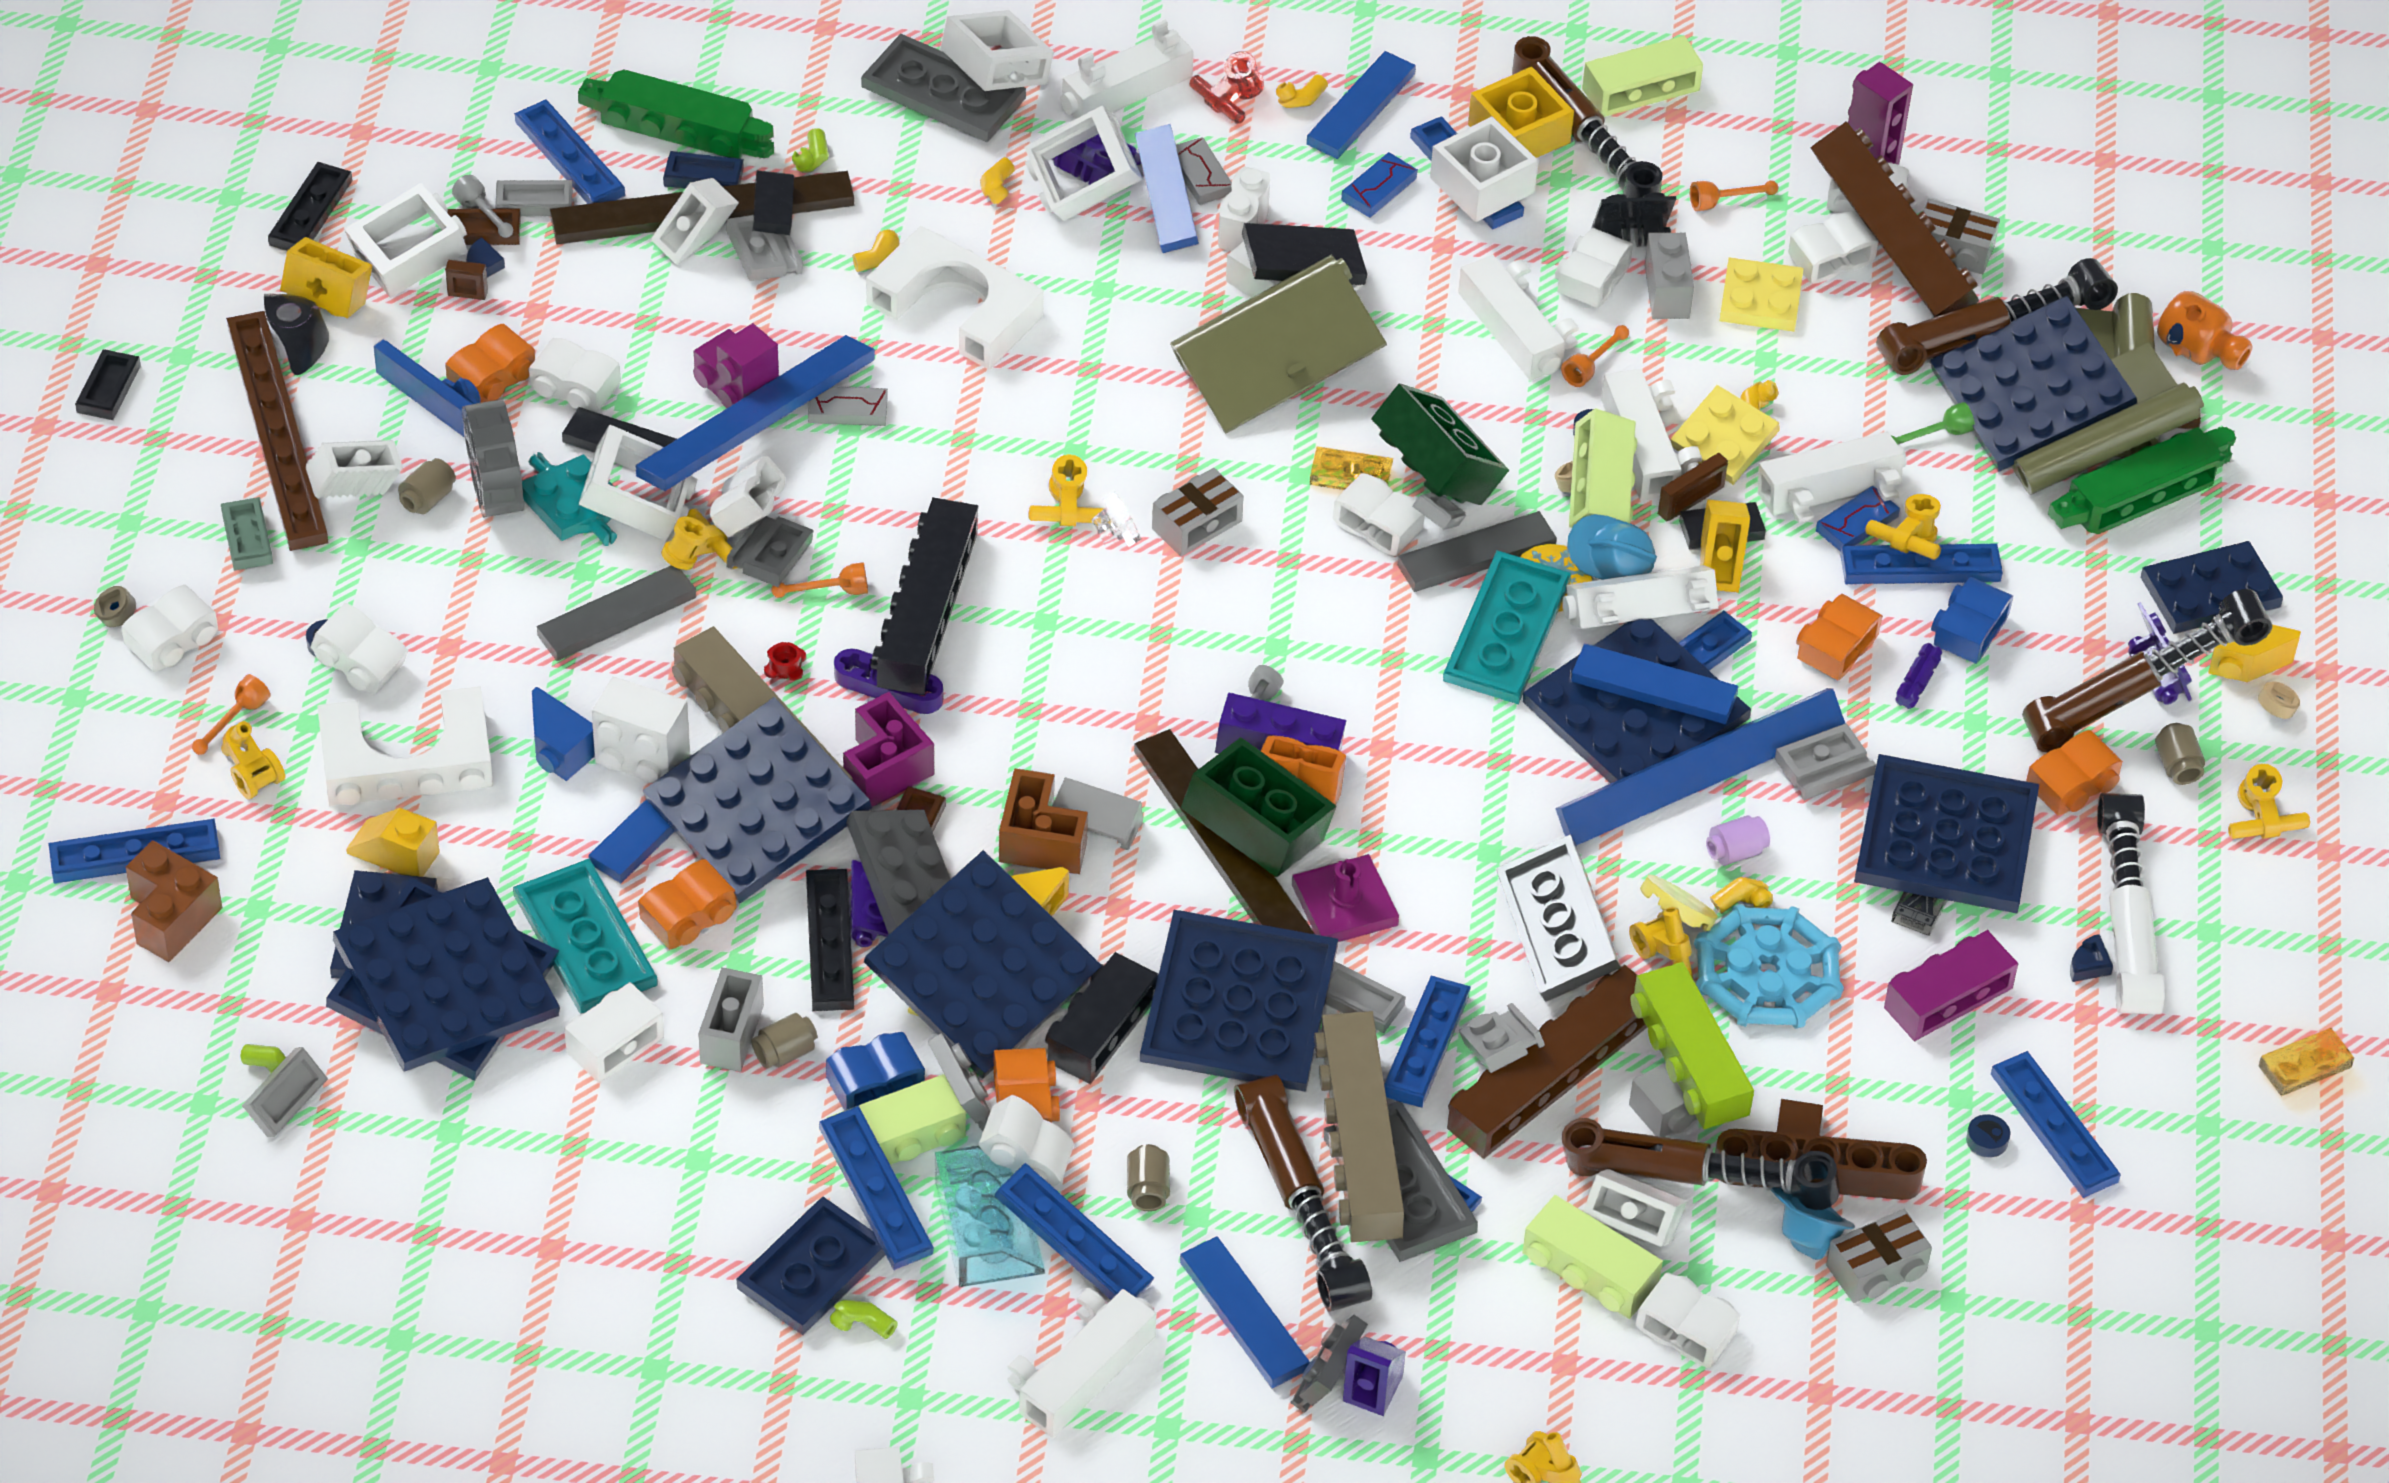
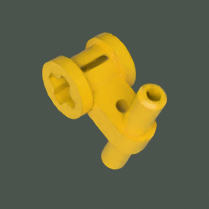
M1067 454L1056 459L1052 467V475L1048 487L1052 497L1059 501V506L1031 505L1028 511L1030 521L1059 522L1060 526H1076V523L1105 524L1107 522L1108 510L1106 508L1077 507V499L1083 493L1084 482L1087 477V466L1080 457Z
M1912 495L1905 502V513L1908 516L1897 528L1870 520L1865 528L1866 534L1889 542L1891 548L1904 553L1912 551L1935 560L1941 552L1940 545L1934 543L1938 533L1935 519L1940 514L1941 504L1937 498L1931 495Z
M694 508L688 511L687 516L678 518L674 525L675 534L672 540L667 541L661 551L662 557L667 563L678 569L689 570L694 567L697 555L715 552L727 564V556L733 548L727 542L728 537L715 525H711L700 511Z
M241 721L226 731L223 736L221 751L224 755L231 756L235 766L230 768L232 779L239 792L246 799L250 800L258 795L259 789L272 782L279 784L286 779V775L275 753L269 748L260 751L251 736L252 726L246 721Z
M2257 764L2248 771L2245 779L2239 785L2237 791L2239 802L2246 809L2254 811L2256 819L2230 823L2228 833L2232 839L2258 835L2262 839L2279 837L2281 832L2309 828L2311 821L2309 814L2306 812L2278 815L2274 798L2280 792L2283 780L2280 772L2275 767L2269 764Z
M1675 907L1666 908L1658 913L1656 919L1645 924L1639 921L1629 927L1632 945L1641 958L1648 959L1653 957L1657 951L1672 960L1673 964L1684 962L1693 978L1689 956L1692 954L1689 936L1684 933L1679 909Z
M1534 1431L1526 1439V1447L1519 1454H1512L1504 1463L1505 1471L1514 1483H1541V1480L1550 1483H1581L1582 1471L1575 1456L1568 1453L1561 1434L1558 1432H1551L1547 1435L1541 1431Z

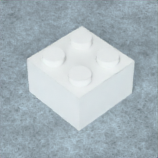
M1490 117L1433 146L1430 179L1475 222H1478L1535 192L1538 159L1498 121Z
M612 676L592 709L595 763L601 764L607 769L619 770L640 777L646 782L653 783L686 760L690 754L688 702L685 699Z

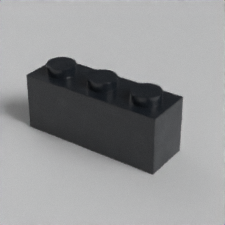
M1114 952L1106 964H1101L1102 967L1091 976L1090 984L1085 991L1074 995L1066 1015L1060 1022L1056 1020L1052 1023L1045 1037V1043L1048 1044L1047 1061H1055V1067L1090 1085L1151 1007L1158 973L1117 952Z

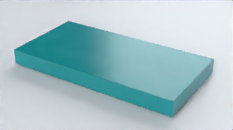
M1496 550L1444 670L1443 681L1519 705L1561 606L1563 597L1567 592L1566 585H1570L1572 573Z
M590 858L513 887V895L538 940L559 950L553 967L580 1014L586 1013L599 1004L608 993L618 991L629 982L640 992L658 986L657 975Z

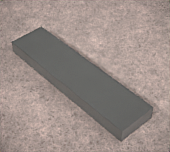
M1537 511L1399 555L1397 565L1412 590L1417 592L1489 569L1496 550L1521 557L1524 552L1535 546L1556 544L1557 537L1541 512Z
M670 565L536 626L537 636L555 660L559 661L695 599L696 588L681 569Z

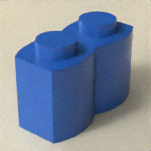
M1969 577L1963 586L1957 584L1950 595L1949 607L1946 611L1940 609L1931 626V631L1935 632L1933 645L1977 664L2005 624L2010 614L2014 595L1973 577Z
M904 1032L884 1033L876 1036L865 1046L842 1047L836 1050L826 1059V1079L845 1111L925 1081V1068Z

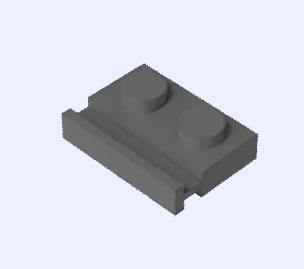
M765 516L749 526L728 554L726 567L732 569L734 566L743 569V574L779 587L812 543L814 530L780 516L776 520Z
M1353 1314L1342 1325L1335 1322L1328 1329L1321 1341V1349L1302 1375L1304 1379L1290 1402L1292 1405L1305 1413L1310 1405L1314 1406L1332 1391L1346 1365L1347 1352L1350 1345L1360 1340L1368 1326L1365 1321Z

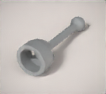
M470 174L460 177L453 185V197L466 208L479 207L498 227L500 236L504 238L510 237L513 233L512 225L504 223L484 202L486 196L485 187L479 179Z
M1258 665L1248 681L1249 691L1252 694L1251 698L1260 700L1271 699L1284 684L1282 676L1275 669L1267 665Z

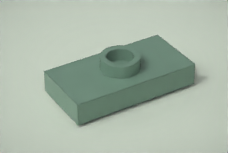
M260 497L221 503V513L233 570L273 564Z

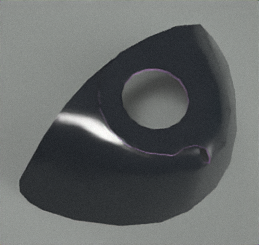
M264 293V309L267 320L285 348L291 372L294 375H301L316 363L324 353L329 342V331L316 303L307 298L289 294ZM292 304L301 309V315L293 321H283L278 318L277 310L281 306Z

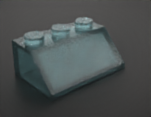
M978 1145L935 1152V1185L959 1288L1045 1274L1036 1233L995 1197L997 1190L1013 1175L1011 1169L995 1164Z

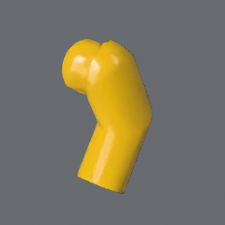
M1319 74L1314 75L1300 89H1295L1294 84L1291 82H1283L1276 88V95L1279 97L1278 103L1285 108L1311 106L1326 90L1328 82Z
M1006 157L1001 158L980 179L983 195L985 197L988 195L993 204L1000 203L1009 195L1008 189L1002 183L1015 172V167L1011 160Z
M890 229L882 230L877 234L871 250L853 254L852 258L856 272L877 268L900 245L898 234Z
M1771 380L1763 383L1759 381L1745 389L1740 399L1760 410L1768 405L1769 401L1777 399L1779 395L1778 387Z
M1738 877L1713 894L1710 900L1722 914L1739 901L1753 904L1755 908H1768L1773 902V894L1769 891V886L1761 880Z

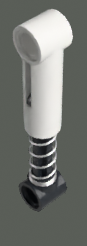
M2101 793L2097 807V827L2099 834H2105L2110 842L2108 851L2111 854L2110 867L2113 870L2111 881L2115 885L2113 892L2109 896L2117 969L2116 1009L2118 1013L2160 1015L2164 1006L2163 974L2158 971L2151 898L2149 891L2143 888L2145 881L2140 878L2143 866L2138 863L2141 851L2137 849L2136 845L2140 841L2139 835L2142 834L2144 827V797L2142 794Z

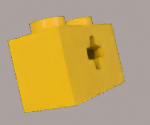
M304 237L286 253L280 291L289 295L307 298L315 302L318 307L327 310L331 315L348 319L366 303L373 265Z

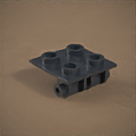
M1659 192L1649 193L1641 198H1628L1624 194L1608 196L1606 199H1601L1591 228L1621 239V229H1623V239L1631 242L1630 229L1634 228L1636 247H1641L1642 228L1644 246H1647L1648 233H1671L1670 227H1666L1677 200L1676 196H1665L1664 193Z

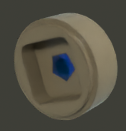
M113 586L104 590L94 604L95 615L107 627L123 625L136 610L135 598L122 586Z

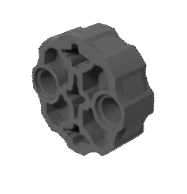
M500 399L463 406L462 418L472 482L482 517L524 511L520 465L513 429L504 400Z

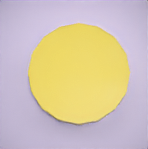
M1648 874L1640 887L1642 894L1647 899L1652 894L1660 898L1657 904L1661 906L1660 909L1663 911L1669 907L1679 909L1681 921L1691 927L1700 928L1702 925V929L1707 932L1711 930L1718 918L1717 914L1702 901L1658 876Z

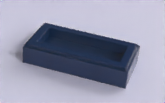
M670 151L663 175V185L665 187L686 189L691 182L714 178L722 187L738 185L741 183L744 171V159Z

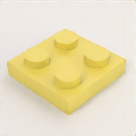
M1729 257L1719 321L1795 332L1804 268Z
M1716 385L1672 436L1670 441L1672 447L1677 451L1690 446L1698 447L1702 456V461L1697 462L1698 464L1718 452L1728 460L1725 480L1734 485L1780 431L1779 422Z

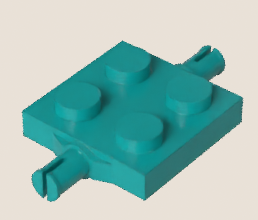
M537 452V456L534 453L528 462L539 474L522 481L523 499L560 541H564L577 534L591 532L600 539L604 546H609V543L613 544L617 539V534L607 525L612 518L579 505L592 462L582 454L555 466L551 465L541 452Z

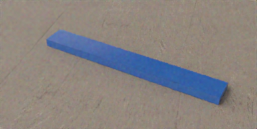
M847 335L841 337L636 464V477L663 491H667L874 361L875 349Z
M1826 688L1556 807L1555 810L1564 835L1568 836L1571 834L1576 845H1579L1775 758L1776 749L1846 724L1833 688Z

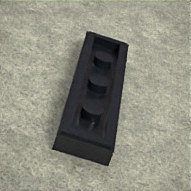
M847 869L806 870L812 1011L854 1010Z

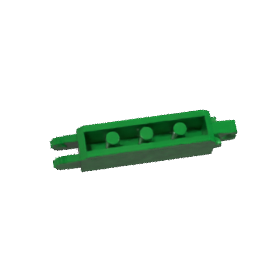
M625 69L614 72L609 81L586 78L577 92L578 103L601 112V123L729 158L741 159L743 154L764 159L774 154V142L770 140L774 137L773 125L768 123V121L764 122L761 119L754 118L753 109L748 102Z
M2222 426L2221 428L2218 427V429H2212L2204 433L2199 427H2196L2184 433H2177L2170 439L2154 446H2146L2137 453L2123 459H2115L2106 466L2090 473H2082L2071 480L2068 493L2050 503L2048 515L2056 522L2060 529L2081 524L2087 532L2101 534L2207 489L2214 484L2217 468L2227 464L2232 458L2233 453H2231L2230 448L2236 442L2235 430Z

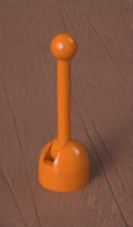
M1770 180L1765 185L1719 190L1713 182L1695 181L1690 185L1689 195L1694 211H1705L1714 208L1720 197L1763 192L1768 195H1774L1778 192L1779 186L1777 182Z
M1619 325L1615 328L1614 335L1591 355L1577 353L1569 357L1561 366L1564 379L1574 387H1583L1594 376V361L1618 340L1627 339L1629 329L1624 325Z
M859 562L844 567L838 578L789 585L781 583L779 587L772 586L771 591L775 597L781 598L789 592L840 586L848 594H868L864 562Z
M247 674L238 683L234 691L236 704L202 739H196L193 742L192 750L198 755L205 754L208 750V744L242 708L256 710L271 697L268 687L259 678Z

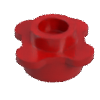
M780 642L767 650L769 662L764 666L765 676L772 679L779 677L792 681L802 678L803 669L801 666L802 662L807 658L806 652L790 642Z

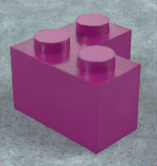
M754 323L737 333L727 329L693 350V375L695 380L701 387L708 388L713 392L725 408L732 406L779 376L778 344Z
M890 692L855 708V740L859 745L843 752V768L853 778V782L870 799L872 807L906 790L907 786L912 787L935 775L933 741Z

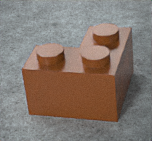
M1014 768L999 829V862L1046 870L1063 867L1069 870V873L1080 875L1087 846L1088 812L1052 806L1054 803L1055 774Z
M154 840L126 866L130 896L140 903L131 912L136 944L167 962H170L223 908L217 876Z

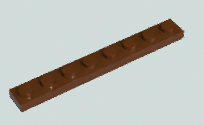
M265 311L226 318L228 332L289 551L328 544L326 526L318 498L314 496L306 471L307 459Z

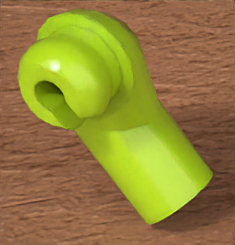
M814 128L808 132L809 149L801 147L800 151L802 153L800 155L796 151L792 155L793 164L802 173H811L828 160L829 152L826 134L820 128Z
M245 1044L240 1054L241 1062L244 1065L266 1067L270 1073L286 1058L285 1054L278 1047Z
M842 1300L834 1305L835 1311L829 1318L830 1323L842 1331L850 1330L853 1322L856 1321L863 1323L884 1339H888L898 1326V1322L874 1304L863 1301Z

